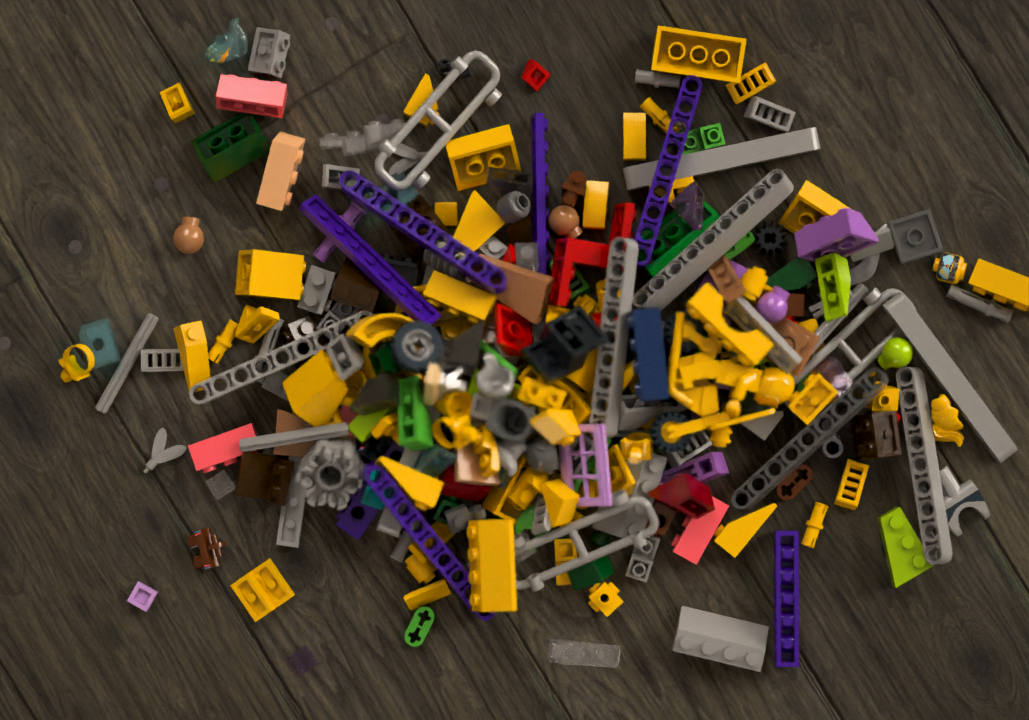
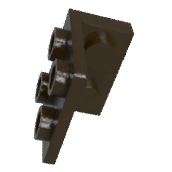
M422 195L417 196L405 205L451 236L443 222ZM405 216L402 217L399 222L405 224L408 223L411 218ZM388 224L412 258L415 259V262L424 256L425 248ZM421 229L417 234L424 236L429 230Z
M896 410L855 415L851 419L850 429L854 438L853 451L857 460L902 455Z
M243 452L234 494L241 497L266 499L276 505L285 506L294 462L283 456Z

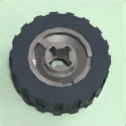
M410 321L396 331L390 343V353L394 358L393 361L399 365V368L405 369L409 373H419L427 371L429 363L435 364L439 360V356L442 354L443 342H441V336L437 333L435 327L433 328L430 326L431 324L424 323L423 321ZM412 344H419L420 349L415 351L416 348Z

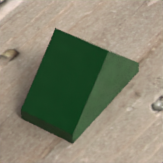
M605 555L567 571V575L574 591L602 582L615 571L608 555Z

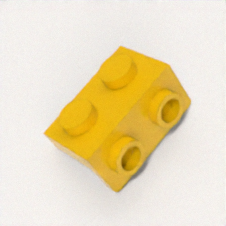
M819 373L816 377L811 374L803 383L806 386L801 393L796 390L788 399L791 403L788 408L807 425L838 393Z
M525 377L520 390L513 389L511 397L517 399L518 402H521L528 408L530 404L537 406V411L543 413L546 410H561L566 392Z

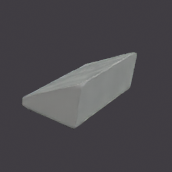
M885 228L874 232L879 242L850 255L851 260L856 262L893 249L894 243L890 229Z

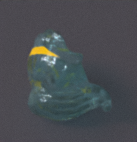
M238 18L229 22V28L221 37L216 35L215 42L207 48L205 53L207 60H210V62L226 63L234 58L243 59L248 52V39L239 25Z

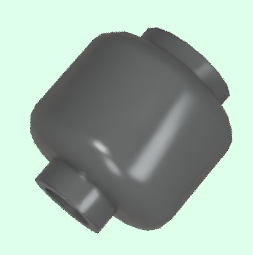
M512 191L504 195L497 202L498 215L502 220L510 224L520 221L529 214L530 201L528 197L519 191Z

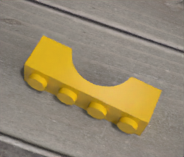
M706 283L685 305L688 308L687 312L694 319L697 320L699 318L705 324L704 328L711 335L716 334L721 339V344L727 350H733L743 365H749L752 368L774 344L758 329L749 333H739L729 328L721 315V305L724 298Z

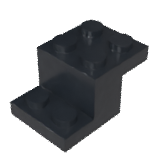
M578 306L545 323L540 339L522 348L520 354L549 386L583 368L588 353L605 344L608 337L584 309Z

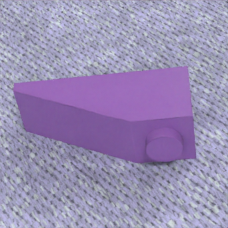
M710 452L664 471L659 485L674 479L676 475L687 473L702 483L729 474L723 452Z

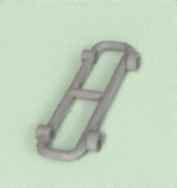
M471 51L464 55L463 58L457 56L450 63V66L453 68L391 141L386 138L378 146L381 152L375 160L374 167L377 175L388 186L395 190H403L413 184L417 189H421L431 177L424 169L484 101L491 107L501 97L502 93L495 88L500 81L499 68L486 54L481 51ZM472 60H479L491 72V79L457 119L449 125L431 107L455 79L466 70ZM426 115L444 134L402 181H397L385 171L383 163L394 153L396 147L422 117Z
M876 287L872 288L862 298L868 306L806 363L799 377L790 373L794 384L797 385L825 357L838 347L855 367L833 386L838 391L832 398L834 399L882 354V348L889 339L894 337L904 338V336L895 327L862 360L844 340L885 301L899 292L908 299L916 310L915 306L899 289L891 288L880 293ZM788 400L784 402L787 407L791 404ZM828 403L819 413L821 414L830 404Z
M619 490L611 494L612 506L527 542L522 533L515 534L514 556L567 534L570 535L580 556L542 573H534L525 580H516V589L523 590L531 587L533 592L538 591L544 587L543 581L632 544L635 548L643 547L647 544L646 538L652 536L657 531L659 525L653 506L644 497L628 498L625 490ZM633 506L643 507L650 522L648 528L634 531L623 539L592 552H587L577 530Z

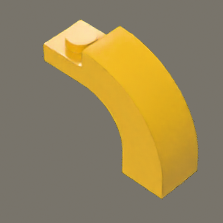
M530 365L518 377L521 383L527 377L546 384ZM564 377L549 385L566 392L561 410H572L577 424H585L590 419L591 408L585 402L587 397L571 380Z

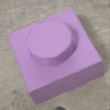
M138 581L127 602L147 612L158 591Z

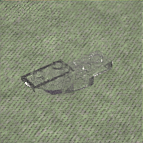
M404 119L390 120L391 124H382V121H370L368 125L364 126V135H360V131L347 132V136H338V133L324 134L325 137L319 138L321 149L343 147L344 156L370 152L378 149V146L386 138L391 141L404 126Z

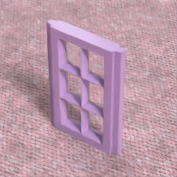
M578 424L581 432L579 436L581 451H571V444L564 447L562 444H558L561 479L574 492V479H583L585 497H579L577 506H611L612 496L605 424ZM584 433L594 434L595 451L585 450ZM572 456H581L583 474H573ZM586 456H596L597 474H588ZM588 479H598L599 497H590Z

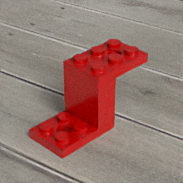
M634 203L614 204L608 245L573 238L556 240L551 277H554L548 305L562 307L566 306V302L569 303L571 298L569 283L570 280H573L575 268L572 265L607 271L609 249L613 239L618 237L633 239L631 227L637 215ZM625 244L622 247L623 253L626 250Z

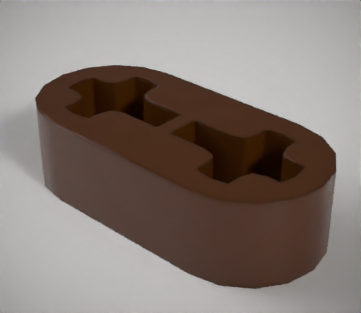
M801 464L776 487L777 496L786 501L794 498L810 482L812 470L807 465ZM798 469H806L805 475L807 478L805 480L801 478L795 482L794 479L798 476L796 471ZM792 482L794 485L790 488L791 495L785 494L782 496L783 490L781 486L787 487Z

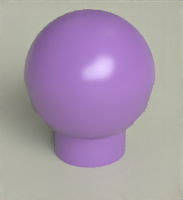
M774 285L771 292L763 294L756 305L757 312L768 323L781 321L786 316L788 310L786 300L790 294Z

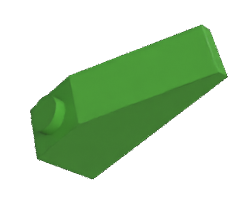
M415 375L397 380L399 445L414 452L433 447L432 422L427 405L424 404V395L418 376Z

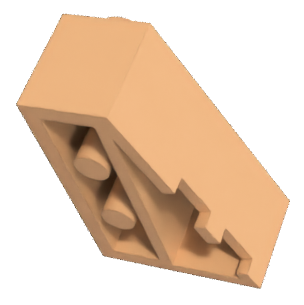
M279 132L272 140L256 204L280 211L286 205H290L293 196L290 190L292 184L295 185L298 177L296 170L303 158L304 151L302 150L306 139Z

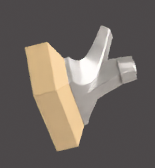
M429 363L425 380L424 404L433 406L447 392L465 391L467 382L457 380L464 371V367L460 365L452 374L445 375L441 373L438 364Z

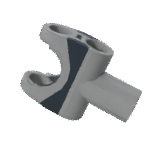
M945 466L939 469L948 527L956 537H959L963 533L959 527L958 516L964 508H974L985 520L990 517V512L973 481L969 479L959 486L949 468Z

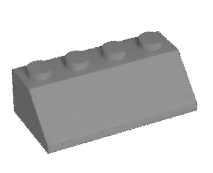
M619 442V443H618V446H619L620 451H621V443ZM652 453L651 459L642 460L641 458V461L637 464H631L629 460H625L635 481L633 491L628 495V498L644 497L653 505L654 499L649 496L648 492L654 490L659 485L667 457ZM636 505L593 523L591 528L625 538L634 531L644 530L648 517L643 507ZM598 506L597 512L610 506Z
M681 605L671 649L675 652L761 672L769 626Z

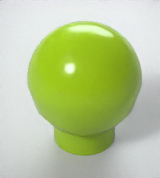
M891 338L884 344L882 354L878 356V363L886 370L892 367H904L912 360L913 348L904 338Z

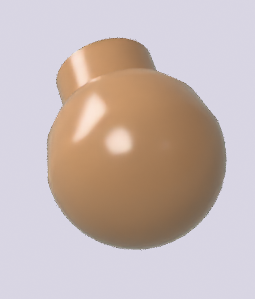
M560 205L550 213L549 226L556 234L565 236V238L575 239L583 232L579 226L578 213L571 206Z
M182 217L181 225L175 230L173 242L175 247L182 253H195L204 243V235L201 228H199L200 219Z

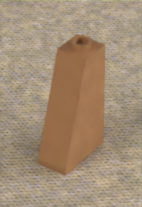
M479 254L505 273L507 288L501 294H493L469 277L468 279L489 294L496 296L498 300L530 322L537 324L543 321L554 277ZM477 265L472 269V271L475 273H479L484 269V267L481 265ZM493 278L490 283L499 285L502 279Z
M278 410L276 433L314 427L295 414L285 410ZM347 435V436L334 437V438H340V439H350V440L354 441V443L356 444V447H357V445H358V444H357V439H355V438H353V437H350V436H348V435ZM315 441L274 447V454L303 457Z

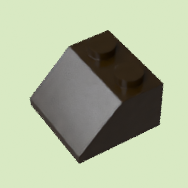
M346 257L336 278L330 299L374 313L377 310L383 291L352 260Z

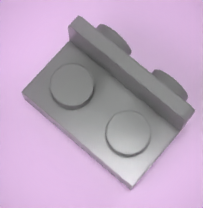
M257 27L248 71L281 78L285 69L287 50L290 46V35L280 30Z
M311 265L304 285V291L297 307L321 316L324 315V312L328 313L332 304V300L329 297L331 291H333L337 273Z

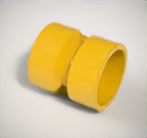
M465 391L447 392L434 403V408L445 416L459 420L467 414L468 416L470 415L473 398Z

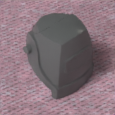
M499 398L490 411L486 428L504 439L519 444L520 441L527 440L535 431V428L529 421L537 416L534 412L535 408L531 406L528 408L521 402L512 399Z
M540 432L525 442L527 450L524 451V455L533 471L552 474L554 469L559 468L558 444L552 445Z

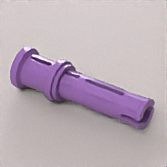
M352 200L350 202L351 206L339 217L354 230L356 228L355 224L368 212ZM326 237L313 255L324 263L337 246Z

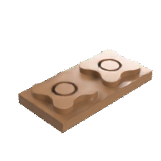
M784 317L781 321L769 323V325L803 359L790 372L799 377L821 337ZM732 320L730 325H736L743 333H746L734 320ZM767 354L763 356L769 361L775 363Z

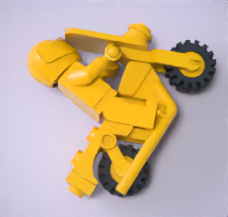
M684 310L676 312L668 318L663 329L664 338L670 346L667 364L669 396L702 418L689 421L678 412L662 413L652 423V428L650 429L651 439L660 450L677 452L684 449L690 443L691 433L707 428V430L712 432L709 441H713V446L726 447V443H731L729 437L732 434V430L729 425L776 413L775 408H777L778 404L786 402L794 392L795 384L793 377L790 373L787 375L779 367H765L762 372V370L724 360H715L716 354H720L722 348L721 340H718L719 337L708 332L707 338H704L705 328L699 318L697 320ZM698 348L700 352H703L680 358L681 351H690ZM706 379H713V383L731 387L727 396L729 397L728 401L721 405V413H717L719 411L717 386ZM746 391L754 393L753 400L757 401L758 404L773 407L739 416L740 400H743Z

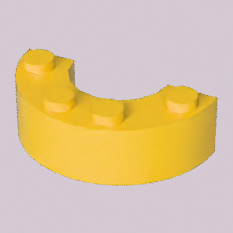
M399 314L371 315L354 324L346 333V336L363 347H373L378 340L385 337L392 340L393 335L400 327L413 320ZM412 344L416 348L415 351L420 349L419 344ZM401 369V373L407 377L416 375L420 383H425L426 371L409 373L405 369Z

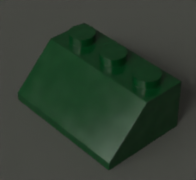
M243 112L191 140L203 167L214 183L245 167L257 158L264 156L271 148L253 115Z

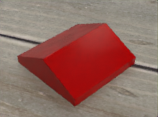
M499 303L495 304L496 344L505 355L523 357L520 354L522 348L533 343L532 322L507 306Z

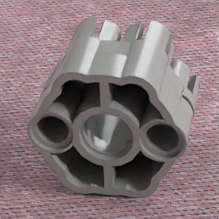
M328 438L315 440L307 454L302 457L296 478L297 481L301 479L300 485L307 488L306 497H308V504L315 507L316 501H318V506H322L328 501L329 506L334 508L337 503V510H341L347 506L350 495L357 492L358 488L361 489L363 483L361 470L365 464L361 459L356 444L350 439ZM334 466L339 469L340 474L329 475L325 472L324 467Z

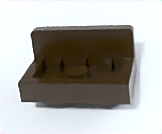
M309 315L281 328L280 336L282 342L286 345L317 330ZM319 336L318 342L321 346H324ZM308 343L299 344V354L306 355L309 352L310 347ZM311 358L295 364L296 368L299 369Z

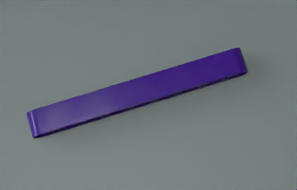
M695 75L684 78L635 236L638 252L645 253L647 257L643 262L637 261L636 268H645L652 256L701 94L702 82ZM693 83L698 89L694 92H689L685 86ZM682 104H687L691 107V111L683 113L679 107ZM681 125L684 127L685 132L676 134L673 131V127ZM670 146H675L679 152L676 155H669L666 149ZM668 167L672 170V174L665 177L661 175L660 169ZM657 188H662L666 195L658 198L653 192ZM655 209L659 212V217L651 219L647 216V212ZM643 231H650L653 234V238L648 241L643 240L640 234Z
M346 171L341 174L339 182L345 195L491 293L501 294L506 290L507 280L505 273L494 264L356 172ZM350 180L356 181V184L352 187L345 186ZM368 192L374 193L371 199L363 198ZM386 204L392 205L389 211L381 210ZM407 216L411 218L408 223L402 224L399 222L402 217ZM421 229L429 230L424 236L417 234ZM439 241L447 242L443 248L436 247V244ZM458 253L465 254V258L462 260H455L454 256ZM477 265H481L484 267V269L479 273H475L472 271V269ZM493 278L502 279L499 285L490 283Z
M374 463L366 464L361 470V477L469 610L481 620L491 619L495 612L479 613V611H472L470 596H465L466 590L471 587L469 573L385 470ZM377 470L378 475L376 479L370 480L369 475L371 471ZM391 487V494L384 497L383 491L385 488ZM405 504L404 512L398 514V506ZM418 520V528L411 530V524ZM432 537V544L429 547H425L426 539ZM442 554H446V560L439 564V557ZM455 571H460L459 577L456 580H452V574Z

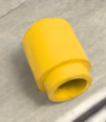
M755 266L753 269H747L742 280L747 290L742 294L743 297L754 302L757 297H760L768 280V277L765 276L766 271Z
M412 554L404 561L408 565L406 568L419 584L423 581L427 584L436 577L434 572L437 569L429 560L422 564Z

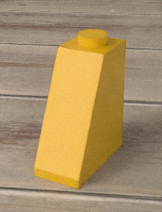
M474 190L453 238L476 252L480 246L495 235L506 223Z

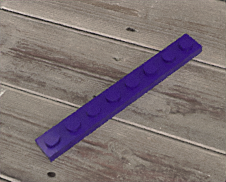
M534 113L531 115L533 271L549 276V274H546V265H549L550 261L549 252H546V243L549 242V230H546L549 209L545 207V199H548L549 195L548 185H545V176H548V163H545V154L548 153V142L545 141L544 134L548 129V121L544 119V113Z
M317 194L301 203L299 210L413 321H423L424 323L431 324L430 326L439 321L441 314Z

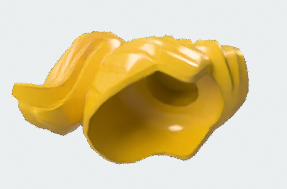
M940 394L939 398L931 402L934 440L939 442H955L958 447H961L964 436L959 431L963 429V424L957 418L958 410L951 407L952 402L946 395Z

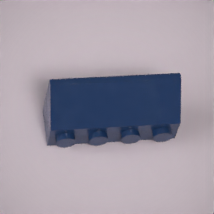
M660 307L632 310L631 315L627 316L628 328L633 329V338H630L631 352H635L636 361H632L633 374L638 376V383L635 384V395L640 397V401L668 399L669 390Z

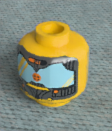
M943 253L940 259H935L933 271L936 272L937 280L951 284H957L959 280L963 281L967 268V263H964L963 257L950 253Z

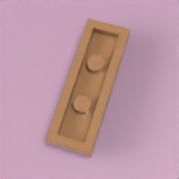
M725 254L707 269L727 303L738 299L747 291Z

